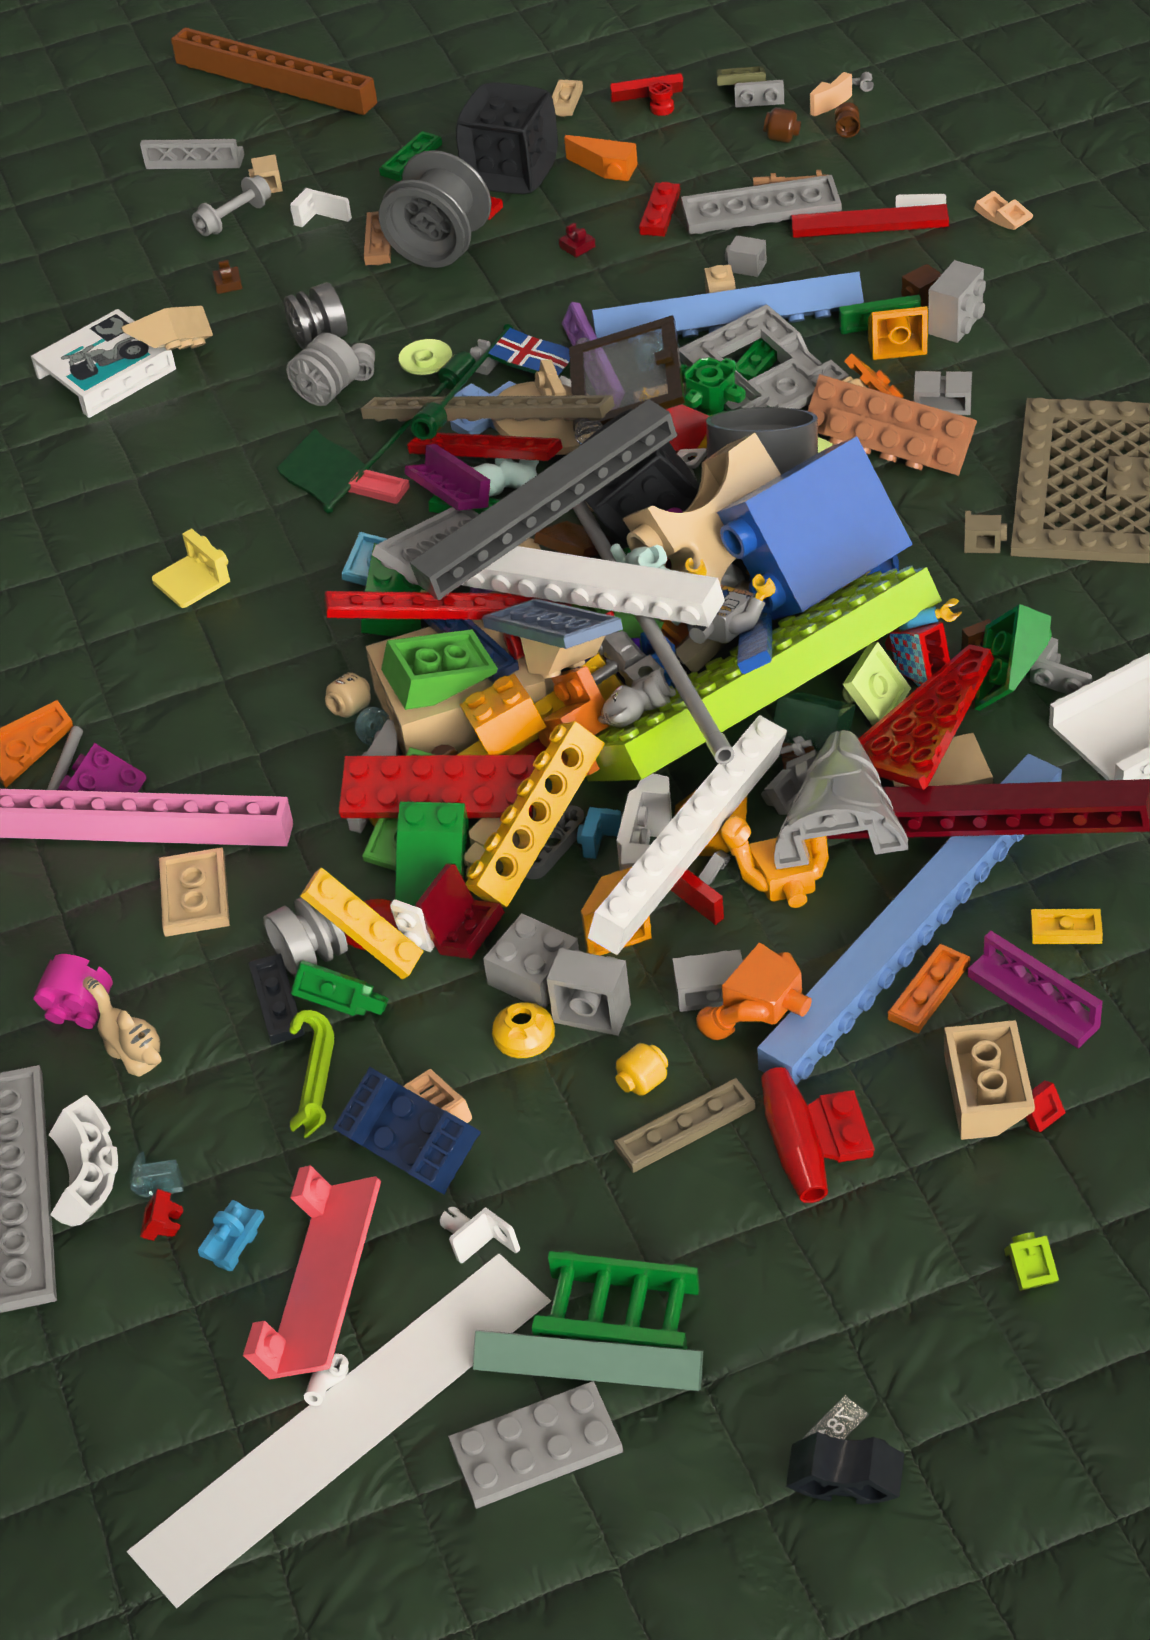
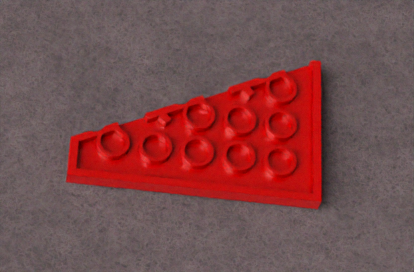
M971 644L966 646L858 738L876 768L879 777L921 790L928 787L994 661L990 649Z

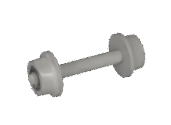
M259 175L252 178H243L241 181L243 193L216 210L207 203L200 204L198 210L192 215V221L197 231L203 236L218 235L222 231L221 218L247 202L255 208H262L265 205V201L271 197V190L266 180Z

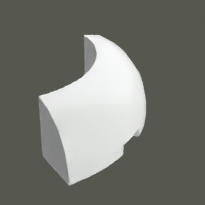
M87 1095L64 1108L49 1133V1136L64 1155L69 1170V1187L64 1190L50 1215L60 1223L69 1226L83 1224L103 1205L113 1188L114 1177L118 1170L117 1147H113L108 1134L110 1126L96 1104Z

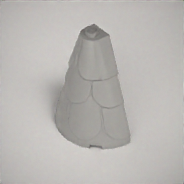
M841 730L840 732L836 731L830 734L809 767L806 780L800 788L777 837L774 853L776 869L809 865V853L805 839L868 830L875 855L908 850L907 835L893 811L888 795L881 785L879 774L859 739L852 732Z

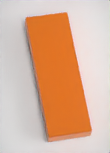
M939 944L888 1011V1020L919 1034L970 965V956Z

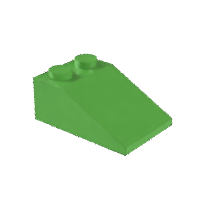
M473 629L387 640L381 670L406 710L434 706L496 674L498 668Z

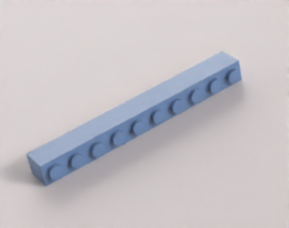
M852 272L592 310L591 315L594 333L597 338L671 315L674 316L676 321L677 335L682 334V338H691L698 336L700 331L709 330V333L766 304L783 319H788L789 323L803 321L805 320L804 316L815 315V319L827 318L831 316V312H838L841 306L864 303L860 273ZM657 329L602 346L603 350L618 348V343L629 342V346L645 344V339L655 338L656 342H663L661 329Z

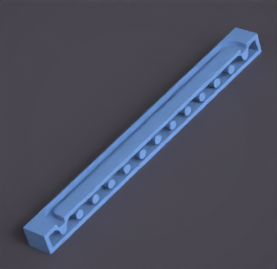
M1028 753L1000 784L1061 782L1062 769ZM1025 835L952 836L806 994V996L812 999L810 1009L806 1015L801 1017L790 1012L757 1047L758 1069L765 1073L776 1067L786 1068L796 1085L801 1079H807L818 1060L822 1056H827L832 1051L836 1040L843 1033L846 1034L852 1029L856 1018L863 1010L868 1011L871 1008L875 997L881 990L890 987L902 967H907L912 962L917 950L922 945L926 946L931 941L935 930L941 924H946L949 921L953 910L960 903H965L968 900L972 889L979 882L982 883L986 880L991 868L998 861H1003L1009 848L1016 841H1021Z

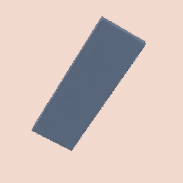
M540 599L529 600L482 617L484 628L564 649L623 630L621 618Z

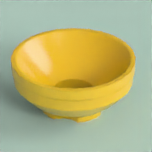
M520 1002L512 1004L499 1012L493 1022L492 1035L494 1044L503 1054L514 1058H529L542 1053L551 1045L555 1037V1026L550 1013L544 1007L534 1003ZM520 1013L531 1016L530 1021L525 1024H516L512 1022V1018Z

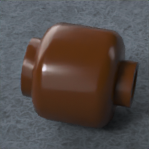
M775 107L766 114L763 132L767 133V137L770 140L789 143L793 136L799 135L801 121H797L795 111Z

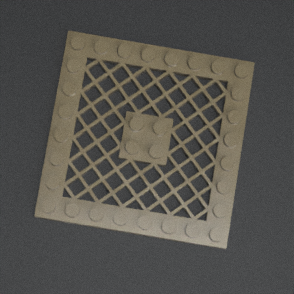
M1027 398L1011 556L1150 563V532L1145 530L1146 527L1150 526V512L1145 510L1150 507V403ZM1068 428L1071 432L1067 434L1063 432V430ZM1094 430H1098L1100 433H1098L1097 435H1095V434L1092 433V432H1093ZM1126 431L1129 434L1124 436L1121 433ZM1082 438V439L1085 440V441L1082 442V443H1079V442L1076 441V440ZM1110 439L1114 443L1109 445L1108 443H1106V441ZM1141 441L1143 444L1138 446L1135 443ZM1066 446L1070 450L1064 452L1061 449ZM1093 448H1096V449L1099 450V451L1096 452V453H1093V452L1090 451V450L1093 449ZM1125 449L1128 453L1123 455L1119 451ZM1080 456L1083 460L1078 462L1075 458ZM1065 465V466H1067L1068 468L1065 469V470H1062V469H1060L1059 467ZM1094 466L1097 470L1092 472L1089 468ZM1079 475L1082 478L1077 481L1073 477ZM1063 483L1067 487L1060 489L1058 486ZM1093 485L1096 489L1091 491L1087 487ZM1077 493L1081 497L1074 499L1071 496ZM1106 495V501L1103 500L1101 497ZM1061 502V503H1063L1065 506L1062 507V508H1059V507H1057L1056 505ZM1092 504L1094 508L1089 510L1085 506ZM1121 505L1125 509L1119 511L1116 509V507ZM1076 513L1079 516L1074 519L1070 515ZM1105 514V515H1107L1109 518L1106 519V520H1103L1102 518H1100V516H1102V515ZM1135 515L1139 520L1134 522L1130 518ZM1061 522L1063 525L1058 528L1054 524ZM1090 523L1094 527L1087 529L1084 525ZM1121 525L1123 529L1118 531L1114 527Z

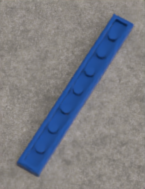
M762 611L755 627L739 634L737 665L744 675L770 663L772 660V616L770 613Z

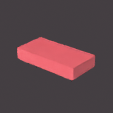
M370 470L363 471L364 475L357 482L356 478L348 483L351 484V489L348 492L397 504L410 488L409 480Z

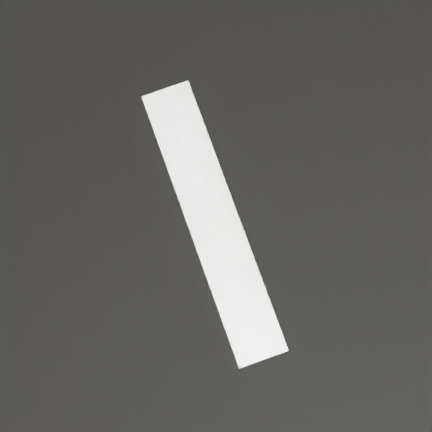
M497 1254L347 1374L344 1380L327 1390L320 1405H309L126 1552L169 1601L178 1608L471 1368L474 1358L475 1331L513 1333L548 1305L551 1300L502 1255Z

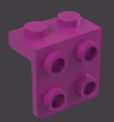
M94 743L86 756L82 753L79 755L71 768L75 771L72 778L66 775L57 790L138 793L146 780V775Z

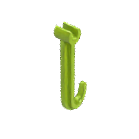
M302 1010L293 1017L289 1030L292 1034H296L301 1029L303 1022H306L313 1028L314 1036L299 1111L291 1118L290 1128L294 1132L303 1124L305 1126L304 1138H308L326 1121V1114L322 1108L334 1046V1032L329 1020L324 1015L313 1010Z

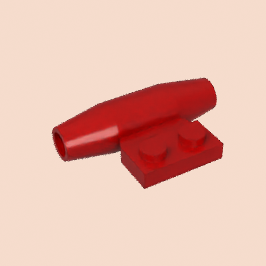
M772 1068L762 1075L761 1083L765 1116L781 1166L802 1202H818L828 1194L824 1157L837 1160L838 1163L873 1157L875 1148L855 1091L820 1095L818 1099L807 1105L786 1068Z

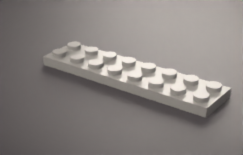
M40 1065L0 1073V1313L57 1301L52 1216L50 1215L51 1198L43 1073Z

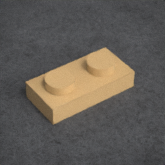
M558 81L552 95L556 115L560 117L573 115L583 91L582 81Z

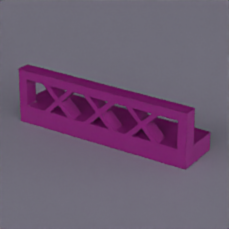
M437 444L426 445L425 464L405 466V475L458 511L487 508L489 505L490 479Z
M993 931L988 932L984 936V954L968 968V977L1078 1049L1100 1029L1103 1001ZM996 949L1001 951L1004 957L996 952ZM1052 985L1056 986L1059 992L1056 991ZM1080 1002L1090 1008V1012L1084 1009Z

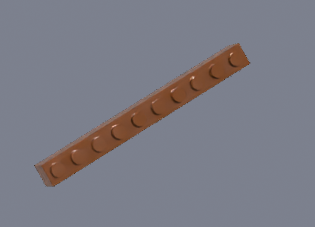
M186 27L171 38L176 63L189 68L221 75L225 78L250 83L262 88L279 91L280 93L297 96L301 99L315 101L319 104H326L338 109L355 112L356 114L365 115L377 104L374 78Z

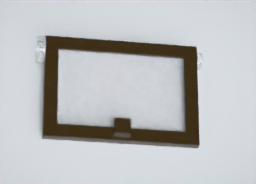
M673 315L591 341L587 338H580L576 341L575 346L569 347L572 396L612 395L615 404L601 420L590 421L589 418L573 420L575 439L580 445L615 416L628 409H635L648 399L664 409L685 404L676 321Z

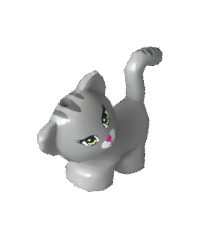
M660 667L649 675L635 680L631 687L625 685L618 687L603 704L601 716L598 717L599 722L616 728H624L638 720L644 711L663 707L670 703V698L676 695V691L666 683L664 669Z

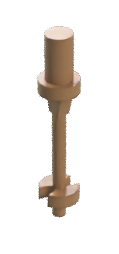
M816 170V175L786 178L776 177V173H770V176L753 177V186L826 175H822L821 170Z

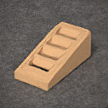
M432 1069L425 1071L403 1086L466 1123L472 1119L465 1099ZM434 1085V1087L430 1088L429 1090L420 1095L421 1092L425 1091L426 1089Z

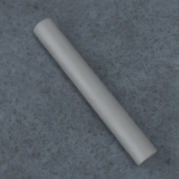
M73 726L71 728L47 790H57L65 778L83 734V730L80 727Z

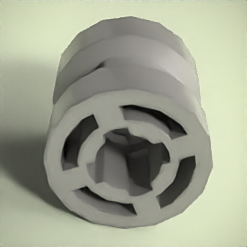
M357 343L351 347L360 367L359 374L355 380L365 381L374 374L375 351L368 344Z

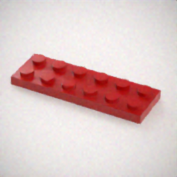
M345 756L339 814L341 818H398L400 802L465 803L468 818H501L505 809L513 805L517 799L519 785L523 780L529 778L535 769L533 763L536 756ZM533 805L529 807L530 818H533Z

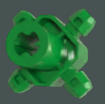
M706 357L698 359L691 367L681 364L685 404L683 405L692 409L696 408L697 411L711 416L724 412V405L728 401L741 403L746 397V390L735 384L736 362L730 358L718 361Z

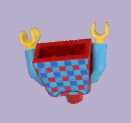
M956 598L949 599L940 609H936L935 606L923 609L915 618L891 631L886 639V649L893 652L896 668L918 687L950 661L944 624L939 622V618L952 622L962 614V611L953 613L949 609V607L959 602Z

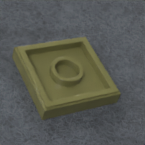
M763 66L717 69L718 71H716L718 86L766 81V72Z

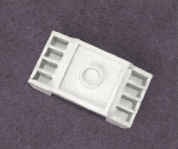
M652 773L640 780L637 788L629 791L617 836L620 871L633 867L650 846V836L658 837L672 820L669 777Z

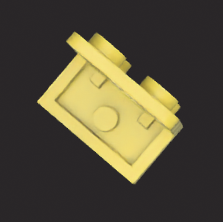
M192 528L182 534L188 556L152 576L153 584L181 608L188 607L230 582L226 566L228 565V559L224 552L214 548L205 536H200Z

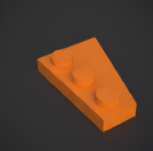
M58 700L0 728V781L5 789L73 727L71 718Z

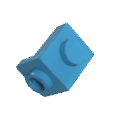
M589 807L585 823L579 825L577 832V842L582 844L583 857L596 859L603 835L618 836L622 821L621 811Z

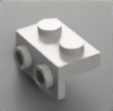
M783 80L736 83L734 85L735 107L784 104Z

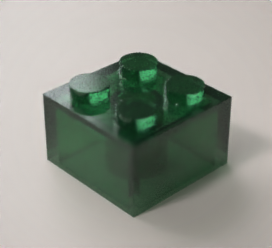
M795 690L778 698L773 723L787 730L785 742L795 743L793 737L802 736L805 741H812L814 749L820 750L833 732L851 730L856 705Z

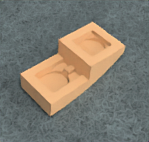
M843 72L831 84L821 82L810 93V115L817 116L848 100L852 96V74Z
M995 191L978 200L974 207V210L986 219L1012 230L1020 227L1033 217V214L1017 200L1014 199L1008 203Z

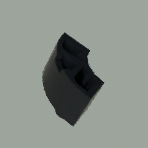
M816 1432L792 1444L786 1487L803 1495L832 1502L833 1495L855 1497L857 1504H872L893 1500L900 1497L904 1453L890 1446L885 1440L876 1437L864 1440H843Z

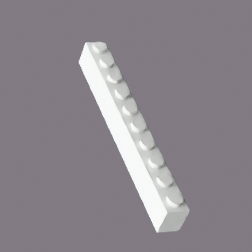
M520 546L515 547L462 584V586L706 627L710 626L725 601L719 580L716 577Z
M760 715L755 719L732 747L734 750L733 760L727 764H718L597 908L594 912L588 939L618 955L719 831L724 822L732 815L779 757L787 733L786 729Z

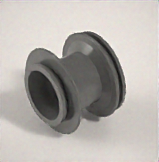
M424 151L416 154L408 161L404 167L402 181L392 185L384 194L379 209L380 227L389 244L406 259L425 267H445L455 262L466 252L471 241V232L481 228L488 220L491 212L490 192L480 174L461 158L443 151Z

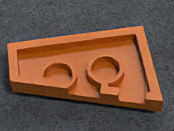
M852 353L844 360L851 369L861 375L859 378L870 389L900 398L904 397L894 385H888L891 380L880 369L875 372Z

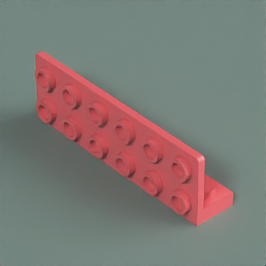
M311 1165L299 1168L290 1198L311 1217L279 1330L276 1332L266 1321L252 1323L243 1356L269 1380L330 1368L381 1181L376 1176L331 1186Z

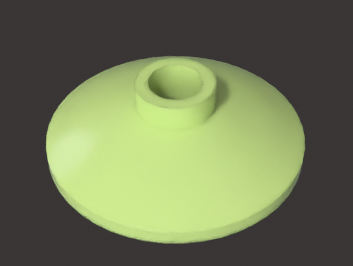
M418 340L408 344L401 350L399 364L402 369L412 374H432L438 372L452 357V350L449 345L440 340Z

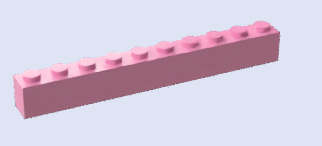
M0 789V838L288 846L293 827V819L287 797Z

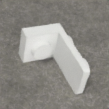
M394 899L390 907L398 931L420 949L431 952L435 945L426 930L422 909Z

